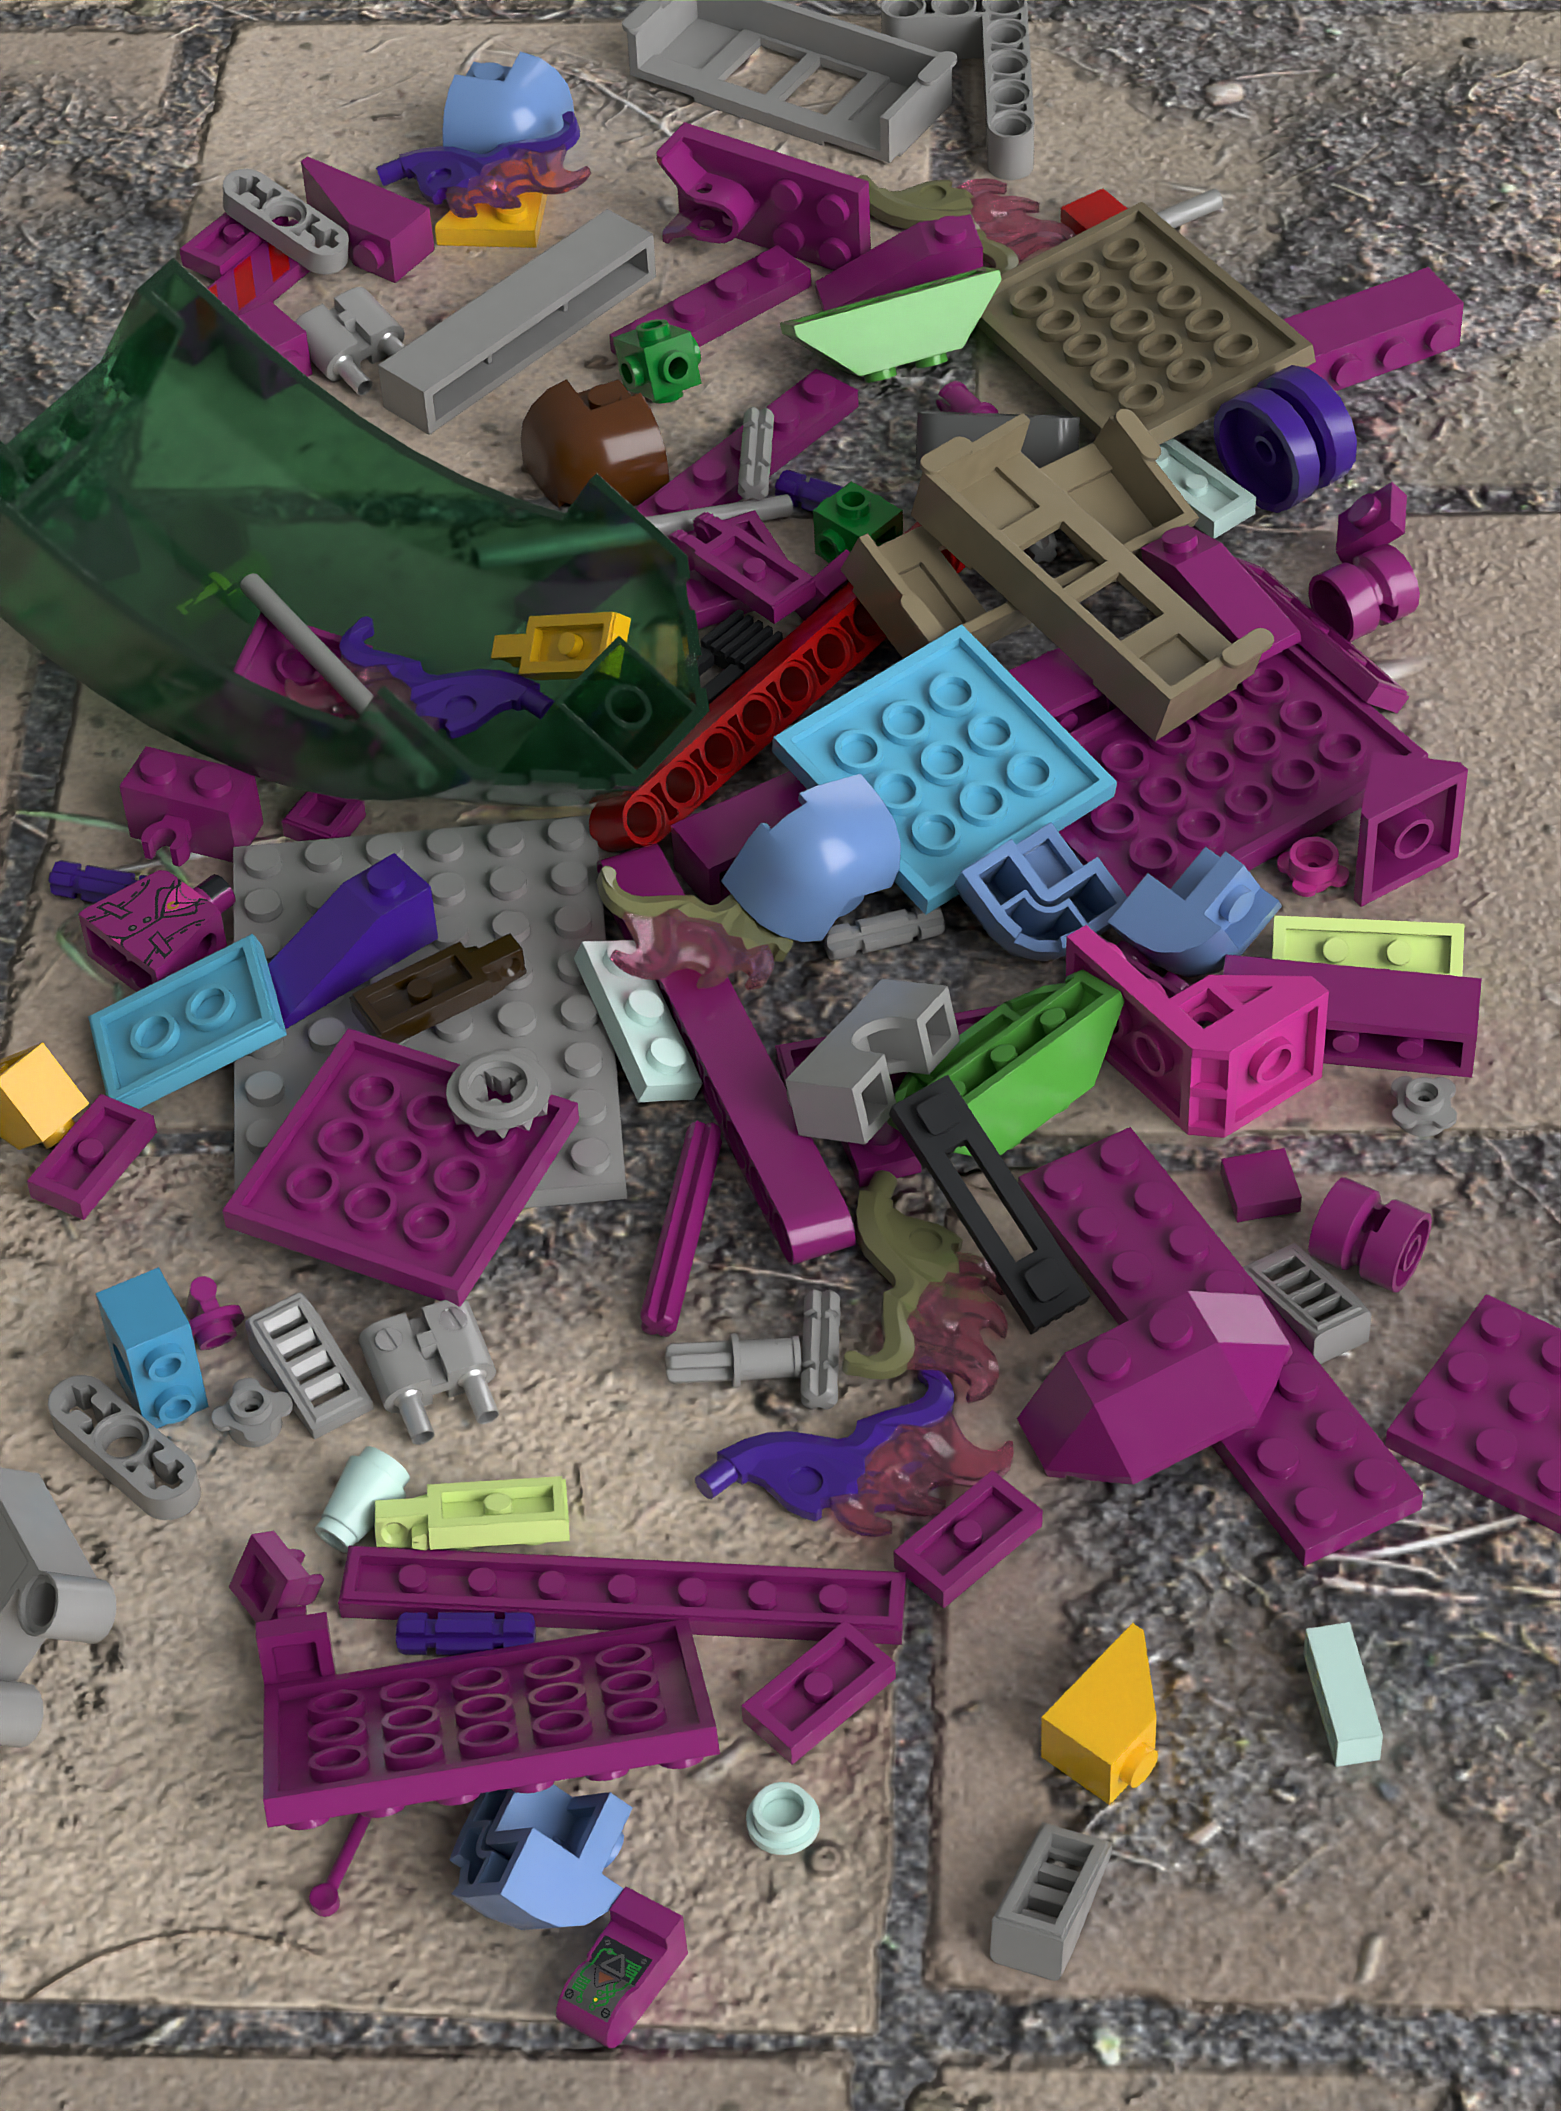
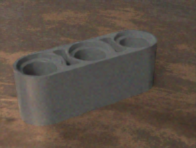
M917 412L915 469L921 470L920 461L925 454L949 440L960 436L974 442L1020 414ZM1024 414L1030 419L1021 452L1039 469L1079 450L1080 417Z

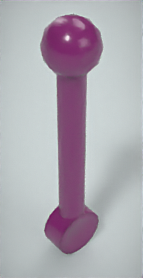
M358 1813L325 1883L318 1884L311 1890L309 1901L315 1914L323 1917L331 1916L339 1909L340 1897L337 1890L372 1818Z

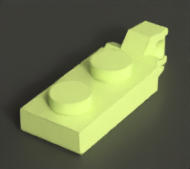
M562 1476L427 1484V1494L415 1498L375 1500L374 1517L377 1547L410 1548L424 1551L429 1548L430 1550L450 1548L468 1550L482 1546L541 1545L547 1542L570 1541L566 1479H562Z

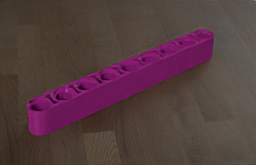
M656 843L597 861V872L600 873L604 866H610L615 869L618 886L631 895L643 897L685 895L661 848ZM611 912L624 940L638 941L703 1082L700 1090L787 1262L793 1266L855 1245V1232L848 1207L812 1137L800 1136L798 1134L793 1110L787 1099V1089L708 938L684 927L668 926L664 921L655 924L633 923Z

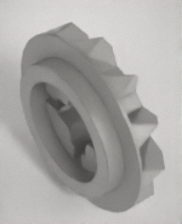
M508 1050L485 1052L468 1059L451 1075L446 1089L447 1103L452 1110L456 1125H470L476 1137L487 1130H495L502 1139H504L510 1128L519 1127L529 1131L534 1117L547 1115L548 1100L552 1095L550 1078L545 1068L528 1055ZM487 1086L502 1096L510 1094L511 1102L502 1103L497 1098L489 1100Z

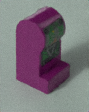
M628 1887L623 1889L609 1909L611 1921L587 1953L586 1961L581 1963L570 1975L560 1994L556 2007V2018L559 2022L608 2048H615L622 2043L688 1954L683 1916Z

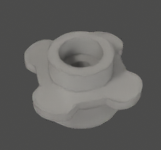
M1401 1076L1395 1079L1391 1085V1093L1397 1098V1107L1393 1109L1392 1120L1407 1133L1418 1137L1434 1136L1444 1129L1452 1127L1457 1121V1112L1451 1107V1098L1455 1095L1456 1091L1455 1084L1445 1077L1412 1079L1409 1076Z
M243 1378L238 1380L233 1385V1394L225 1405L213 1410L211 1416L213 1425L218 1431H229L231 1438L241 1446L253 1448L264 1446L272 1442L279 1435L282 1429V1417L288 1416L292 1412V1399L286 1392L279 1391L273 1393L261 1387L257 1379Z

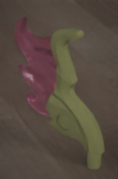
M867 175L857 177L869 181L870 214L892 226L908 229L918 222L937 220L944 216L971 214L983 245V261L991 264L995 269H999L1000 274L1015 268L1033 252L1045 247H1055L1076 236L1073 230L1065 224L1053 220H1041L1025 214L1039 213V202L1019 196L995 195L1007 192V183L996 179H973L964 182L956 188H952L951 180L926 181L902 191H889L886 188H879Z
M604 866L596 879L598 893L602 902L612 913L625 921L636 943V951L632 954L614 950L609 959L619 969L641 979L657 980L666 978L676 970L684 968L694 969L702 975L696 984L699 989L715 987L723 983L729 974L743 971L749 976L745 988L747 990L759 989L767 983L774 968V961L783 962L794 941L781 937L761 926L741 907L732 894L715 905L705 904L694 895L645 897L631 895L618 886L616 880L617 873L610 866Z
M876 1171L866 1191L859 1190L854 1225L856 1240L864 1256L893 1286L892 1289L883 1292L881 1303V1326L884 1345L882 1350L871 1356L862 1355L856 1351H847L844 1354L842 1371L850 1376L879 1380L895 1378L906 1370L946 1371L956 1374L970 1386L966 1395L968 1403L983 1400L992 1394L997 1385L999 1364L995 1354L984 1344L979 1331L984 1328H990L1001 1338L1005 1339L1008 1323L1003 1311L996 1302L984 1294L981 1287L988 1286L998 1295L1005 1294L995 1280L996 1275L984 1257L960 1252L963 1240L959 1236L939 1224L906 1216L892 1207L893 1201L891 1197L897 1186V1179L888 1171Z

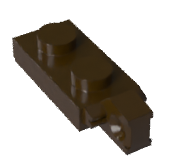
M511 933L480 948L477 946L465 948L461 942H458L352 993V996L349 997L352 1012L369 1035L398 1044L492 998L493 995L495 996L501 992L505 986L525 975L527 970L525 968L523 949Z

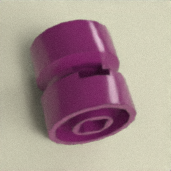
M1382 544L1353 557V565L1347 562L1341 563L1313 576L1309 583L1308 596L1311 609L1349 642H1352L1375 631L1378 625L1390 624L1415 612L1419 605L1420 592L1417 578L1406 557L1396 547Z
M1341 1177L1330 1189L1317 1213L1309 1238L1308 1251L1310 1256L1341 1270H1348L1352 1266L1357 1265L1362 1279L1396 1293L1406 1286L1421 1260L1430 1235L1432 1217L1430 1213L1398 1199H1392L1384 1205L1382 1204L1379 1191L1347 1177Z

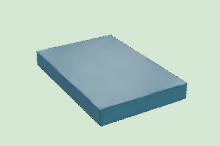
M253 934L88 1016L106 1096L137 1109L287 1035L263 946Z

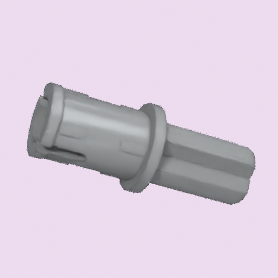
M732 1333L727 1341L671 1343L666 1347L665 1352L666 1376L668 1381L673 1384L731 1381L733 1388L740 1387L741 1380L791 1377L793 1379H800L801 1349L799 1336L739 1340L738 1334Z

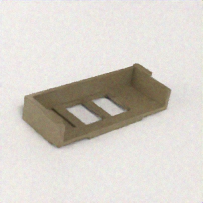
M1120 409L1116 414L1110 416L1093 443L1040 468L1042 472L1141 562H1143L1141 547L1162 538V535L1169 529L1186 525L1193 528L1199 519L1195 511L1157 464L1156 460L1161 454L1159 444L1138 417L1129 409ZM923 526L880 546L875 544L868 533L859 537L840 569L854 587L853 593L903 659L961 624L987 648L988 645L1032 623L1009 601L986 612L941 553L946 548ZM1069 536L1068 538L1087 562L1054 578L1063 588L1100 566Z
M1023 413L974 442L959 436L925 454L920 461V469L923 472L911 516L969 570L975 569L1094 680L1093 685L1153 741H1157L1236 689L1239 683L1254 674L1262 653L1272 647L1274 636L1269 630L1264 628L1254 629L1233 644L1229 642L1021 452L1030 419ZM1059 528L1100 564V566L1064 588L1023 552V550ZM1115 580L1123 585L1157 617L1121 641L1080 604V602Z

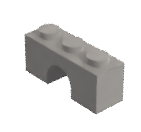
M881 979L785 1080L787 1099L793 1110L798 1134L800 1136L866 1144L890 1118V1109L892 1105L896 1104L890 1074L901 1072L930 1074L960 1041L948 986Z

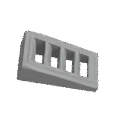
M1296 1243L1243 1267L1320 1364L1369 1341L1371 1312L1352 1291ZM1290 1267L1293 1272L1274 1281L1268 1278ZM1300 1282L1305 1284V1287L1288 1295L1284 1292V1290ZM1314 1297L1318 1300L1305 1308L1299 1306V1304ZM1327 1312L1330 1317L1319 1322L1314 1319Z
M298 1292L250 1316L246 1320L245 1326L251 1352L279 1391L290 1395L294 1412L314 1439L374 1409L373 1401L321 1317L302 1292ZM311 1346L312 1350L286 1362L285 1359ZM325 1368L328 1369V1371L300 1385L299 1381ZM338 1387H341L344 1391L316 1407L311 1402Z
M1042 1822L992 1919L991 1959L1000 1965L1049 1980H1059L1074 1951L1112 1854V1842ZM1048 1858L1082 1867V1870L1078 1872L1047 1863L1046 1861ZM1027 1908L1032 1909V1910H1035V1911H1038V1912H1041V1913H1044V1914H1047V1915H1050V1916H1046V1915H1043V1914H1040V1913H1036V1912L1027 1910Z

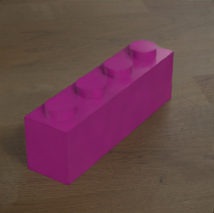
M1429 267L1283 320L1313 344L1316 362L1306 368H1309L1325 379L1336 392L1460 346L1464 302Z
M1225 956L1223 975L1312 976L1329 990L1324 1064L1472 1078L1482 978L1262 957Z

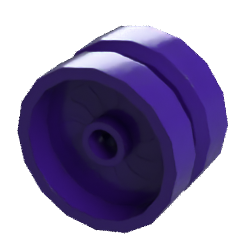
M1291 365L1275 372L1260 381L1256 387L1241 392L1221 404L1214 417L1213 437L1218 457L1228 477L1256 496V505L1263 510L1279 513L1294 507L1309 498L1315 490L1326 487L1348 474L1356 461L1357 439L1355 430L1342 399L1325 379L1309 368Z

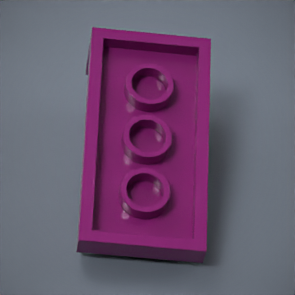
M685 122L656 153L657 163L677 186L679 213L662 232V239L666 244H669L673 238L691 236L696 240L711 243H727L737 238L767 249L778 245L797 259L833 271L871 250L869 181Z

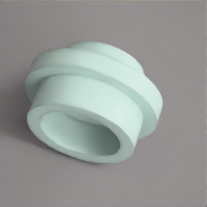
M789 1782L772 1783L764 1787L751 1801L746 1814L747 1831L755 1845L768 1853L776 1855L794 1854L808 1847L816 1838L820 1828L819 1809L815 1800L800 1786Z

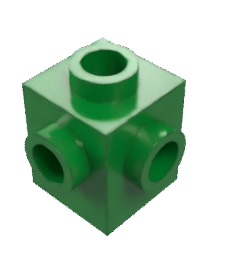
M656 319L641 323L635 330L613 337L620 376L627 391L635 394L642 393L643 397L651 399L653 403L663 404L682 398L684 395L683 390L702 384L698 368L701 362V352L691 331L668 324V321L665 319Z
M851 481L834 495L824 499L813 510L815 554L822 557L827 563H831L846 549L851 552L858 538L867 533L877 546L885 544L903 535V510L887 502L883 497L873 494Z

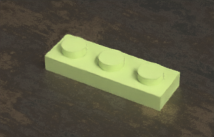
M1274 915L1272 959L1462 976L1465 924Z

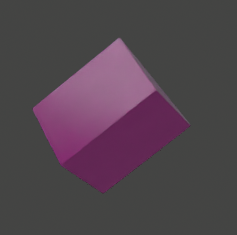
M1372 751L1361 809L1353 900L1360 907L1459 856L1468 769L1461 762Z

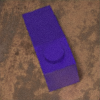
M395 853L343 882L268 964L285 1029L438 939L431 886Z

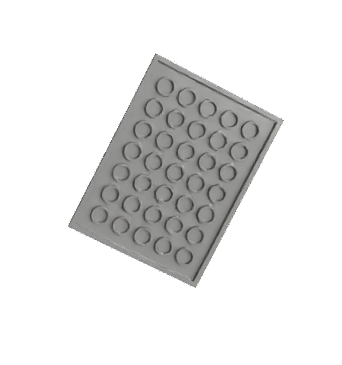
M590 815L233 847V892L236 898L234 903V943L253 934L262 944L268 964L343 882L393 853L431 886L438 939L287 1028L286 1036L234 1061V1192L347 1029L350 1028L368 1034L352 1012L349 999L352 993L458 942H461L465 948L472 946L480 948L511 933L523 949L525 968L527 970L525 975L505 986L501 992L495 996L493 995L492 998L398 1044L460 1065L476 1055L490 1051L508 1050L523 1053L534 1058L545 1068L550 1078L553 1095L578 1103V1123L524 1208L627 1199L616 1054L574 960V956L582 942L606 941L603 902L596 884V879L599 875L597 872V861L599 860L598 841L592 838L589 831Z

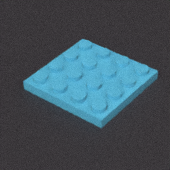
M962 624L773 737L772 752L807 789L862 774L883 800L896 823L901 851L900 868L894 882L925 915L959 895L954 883L961 871L1010 839L1015 844H1018L1050 822L1059 832L1113 798L1117 786V781Z

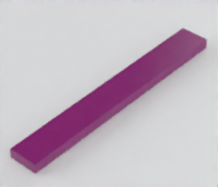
M349 1546L338 1606L341 1618L398 1620L399 1615L403 1613H428L429 1619H438V1613L495 1612L496 1619H505V1612H528L534 1616L536 1627L606 1631L688 1618L692 1635L820 1641L846 1620L873 1644L902 1645L907 1585L906 1572L430 1549L424 1551L410 1548Z

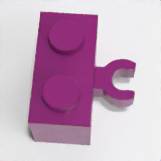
M145 746L119 786L130 837L141 840L146 859L152 860L158 849L168 846L170 847L174 866H182L189 859L191 852L233 863V847L250 846L264 824L255 773L252 771Z

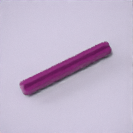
M697 1120L687 1127L640 1313L642 1320L641 1328L648 1335L659 1334L668 1337L677 1329L722 1145L721 1129L713 1122L705 1124Z

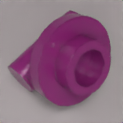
M200 1276L192 1281L186 1304V1315L190 1319L189 1323L194 1344L198 1343L200 1350L214 1349L234 1339L237 1336L235 1327L241 1324L245 1318L239 1305L219 1306L216 1299V1283L207 1276Z

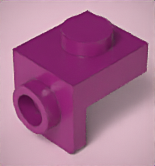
M1393 482L1373 494L1369 493L1361 496L1350 508L1338 515L1336 553L1342 563L1347 562L1353 565V557L1379 545L1389 544L1405 534L1407 495Z

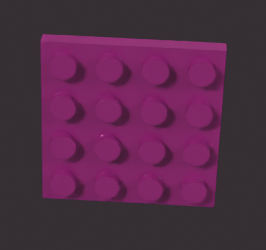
M348 1028L223 1208L225 1226L438 1301L448 1300L461 1307L578 1123V1103L552 1094L548 1100L547 1115L534 1117L529 1131L519 1127L510 1128L504 1139H502L495 1130H487L476 1137L470 1125H456L452 1110L447 1103V1084L451 1075L460 1064ZM487 1086L489 1100L497 1098L502 1103L511 1102L510 1094L502 1096Z

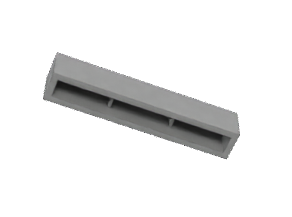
M606 209L378 364L384 408L430 435L656 277L653 234Z

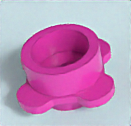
M1321 837L1302 838L1292 845L1290 852L1282 853L1277 859L1278 870L1288 874L1293 882L1292 891L1302 897H1311L1316 893L1326 890L1329 886L1342 887L1349 880L1348 868L1338 864L1339 851L1331 841Z

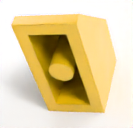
M43 1042L0 1059V1137L18 1150L41 1142L48 1149L60 1142L75 1124L72 1117L85 1108L89 1102Z
M1132 1623L1041 1717V1757L1108 1805L1128 1785L1132 1788L1141 1785L1153 1770L1158 1759V1752L1155 1750L1157 1716L1143 1629Z

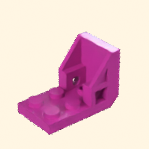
M1085 925L1066 936V977L1083 969L1121 991L1125 1001L1104 1059L1187 1135L1225 1138L1322 1078L1329 990L1312 976L1208 975L1169 999L1165 990L1157 981L1147 979L1126 960L1122 951L1114 943L1105 942L1089 926ZM1210 1021L1213 1024L1203 1029L1197 1022Z

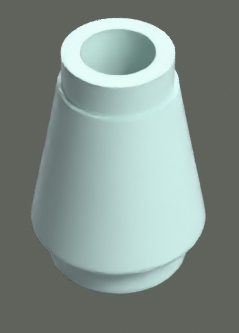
M367 1446L359 1456H350L321 1516L322 1519L315 1527L318 1536L333 1548L347 1553L349 1546H354L355 1543H358L375 1526V1500L405 1499L404 1487L410 1480L408 1472L394 1458L374 1447Z

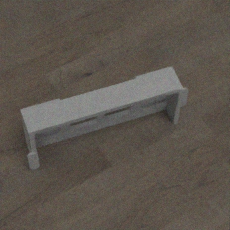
M645 0L622 22V28L627 32L630 75L694 97V102L822 146H824L826 141L890 163L896 156L900 157L952 104V68L957 63V55L950 51L937 52L782 0ZM760 46L801 59L765 95L725 81ZM820 66L861 79L826 115L785 102Z

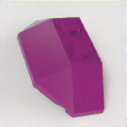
M1186 1291L1065 1352L1019 1414L1017 1420L1048 1477L1065 1478L1068 1475L1090 1481L1134 1485L1258 1422L1276 1387L1283 1366L1287 1365L1293 1353L1292 1348L1260 1295Z

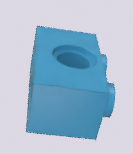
M158 1267L95 1293L116 1377L133 1409L158 1429L167 1424L181 1422L191 1414L208 1408L209 1405L190 1323L160 1268Z

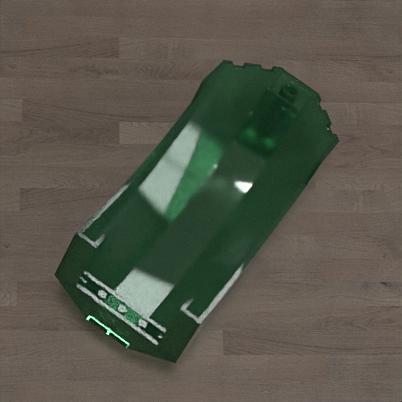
M174 258L136 289L100 363L9 443L5 445L0 441V618L53 662L95 693L139 721L202 755L249 775L294 789L345 799L527 808L586 805L635 792L710 711L706 688H701L697 660L701 656L696 613L695 610H690L686 587V583L690 579L688 557L602 477L596 473L588 481L568 511L563 513L514 498L460 475L411 449L368 422L309 379L254 332ZM252 573L258 574L306 625L343 636L360 618L365 616L371 617L375 634L364 641L365 644L373 646L375 650L421 661L422 669L432 675L475 669L502 670L518 674L519 668H514L505 661L491 658L495 635L525 634L529 616L617 612L631 618L627 642L618 636L577 679L535 681L540 683L541 692L555 701L541 720L525 709L521 711L510 709L498 713L476 731L453 739L447 737L446 730H434L412 710L411 701L394 685L388 683L384 676L364 674L361 683L374 697L361 715L350 706L345 719L302 705L262 687L233 671L261 613L240 589L243 578Z

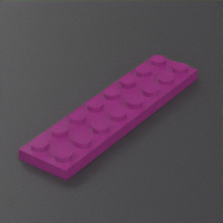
M1131 1127L1018 1177V1184L1063 1253L1118 1325L1186 1291L1261 1296L1291 1345L1293 1353L1287 1365L1283 1366L1276 1387L1259 1421L1211 1446L1304 1567L1422 1509V1490Z

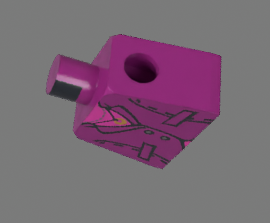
M158 870L78 913L87 954L135 992H138L227 947L221 914L234 905L236 898L229 884L217 874L211 875L192 889L169 871Z

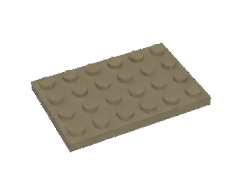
M1143 202L1001 274L1002 281L976 324L983 333L1073 416L1080 417V422L1096 437L1110 416L1116 414L1120 409H1129L1138 417L1159 445L1185 431L1194 429L1200 423L1215 416L1221 404L1241 392L1256 387L1260 381L1275 372L1291 365L1306 368L1316 362L1312 343Z

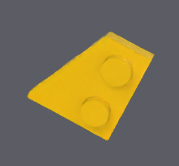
M527 165L513 167L503 172L476 193L460 200L436 223L437 245L537 248L550 185L548 167H530Z

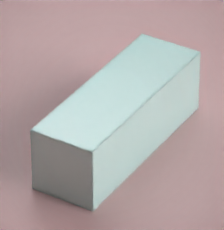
M1350 1622L1307 1628L1303 1654L1335 1767L1380 1760L1383 1733Z

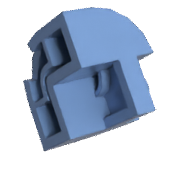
M521 51L512 67L501 66L494 62H473L466 76L455 74L450 85L444 108L443 146L456 147L477 154H487L502 143L553 135L563 128L562 115L567 111L574 112L573 100L568 84L553 66L540 57ZM560 155L545 159L529 160L526 165L535 167L542 163L550 168Z
M862 774L821 784L799 793L798 801L802 806L784 817L772 829L767 823H760L740 850L721 881L741 907L761 926L781 937L800 942L822 941L836 919L852 912L863 901L865 895L892 887L900 868L901 843L896 823L883 800Z
M1052 822L1018 844H1015L1010 839L961 871L954 883L956 891L995 942L1012 956L1041 962L1065 956L1066 936L1085 925L1089 926L1099 936L1112 928L1108 920L1128 898L1098 857L1083 866Z
M1205 847L1171 889L1147 873L1108 920V923L1125 942L1141 952L1151 963L1175 974L1194 977L1219 973L1224 969L1226 955L1241 956L1282 905L1278 899L1260 887L1244 864L1226 851L1219 857Z
M554 1784L548 1789L535 1793H517L511 1789L480 1793L458 1836L449 1861L460 1867L459 1884L452 1892V1895L485 1917L520 1930L587 1925L607 1913L624 1889L604 1876L602 1872L604 1868L613 1862L622 1848L624 1842L622 1830L633 1807L611 1792L571 1797Z

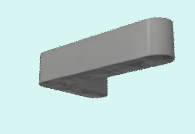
M882 0V34L937 52L950 51L957 55V59L982 58L987 165L989 172L1003 180H1017L1028 176L1034 168V107L1027 0Z

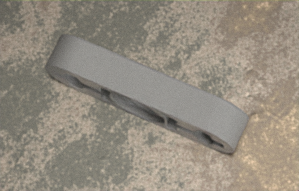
M239 169L229 173L224 178L223 209L230 217L314 273L333 274L346 266L348 262L349 238L347 232L341 226L259 171ZM287 216L296 219L298 223L285 227L276 225L272 220L277 217Z
M77 1375L61 1381L53 1388L48 1398V1408L56 1434L145 1513L159 1520H173L187 1515L196 1507L200 1500L201 1488L193 1460L102 1381L92 1376ZM75 1406L83 1410L92 1407L98 1424L94 1428L92 1419L78 1409L72 1412L69 1410ZM134 1437L142 1441L141 1447L130 1456L113 1457L106 1453L107 1447L116 1439ZM155 1466L156 1474L163 1481L170 1485L179 1481L180 1485L174 1489L166 1485L159 1486L156 1489L154 1477L150 1470Z

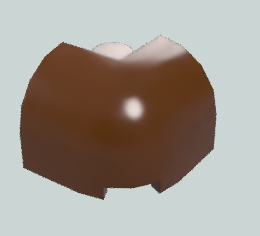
M566 379L547 389L531 405L522 422L520 441L523 466L545 497L558 508L568 503L578 507H597L599 516L621 512L640 505L670 482L666 449L652 410L642 393L631 396L619 379L594 386L580 393H577Z

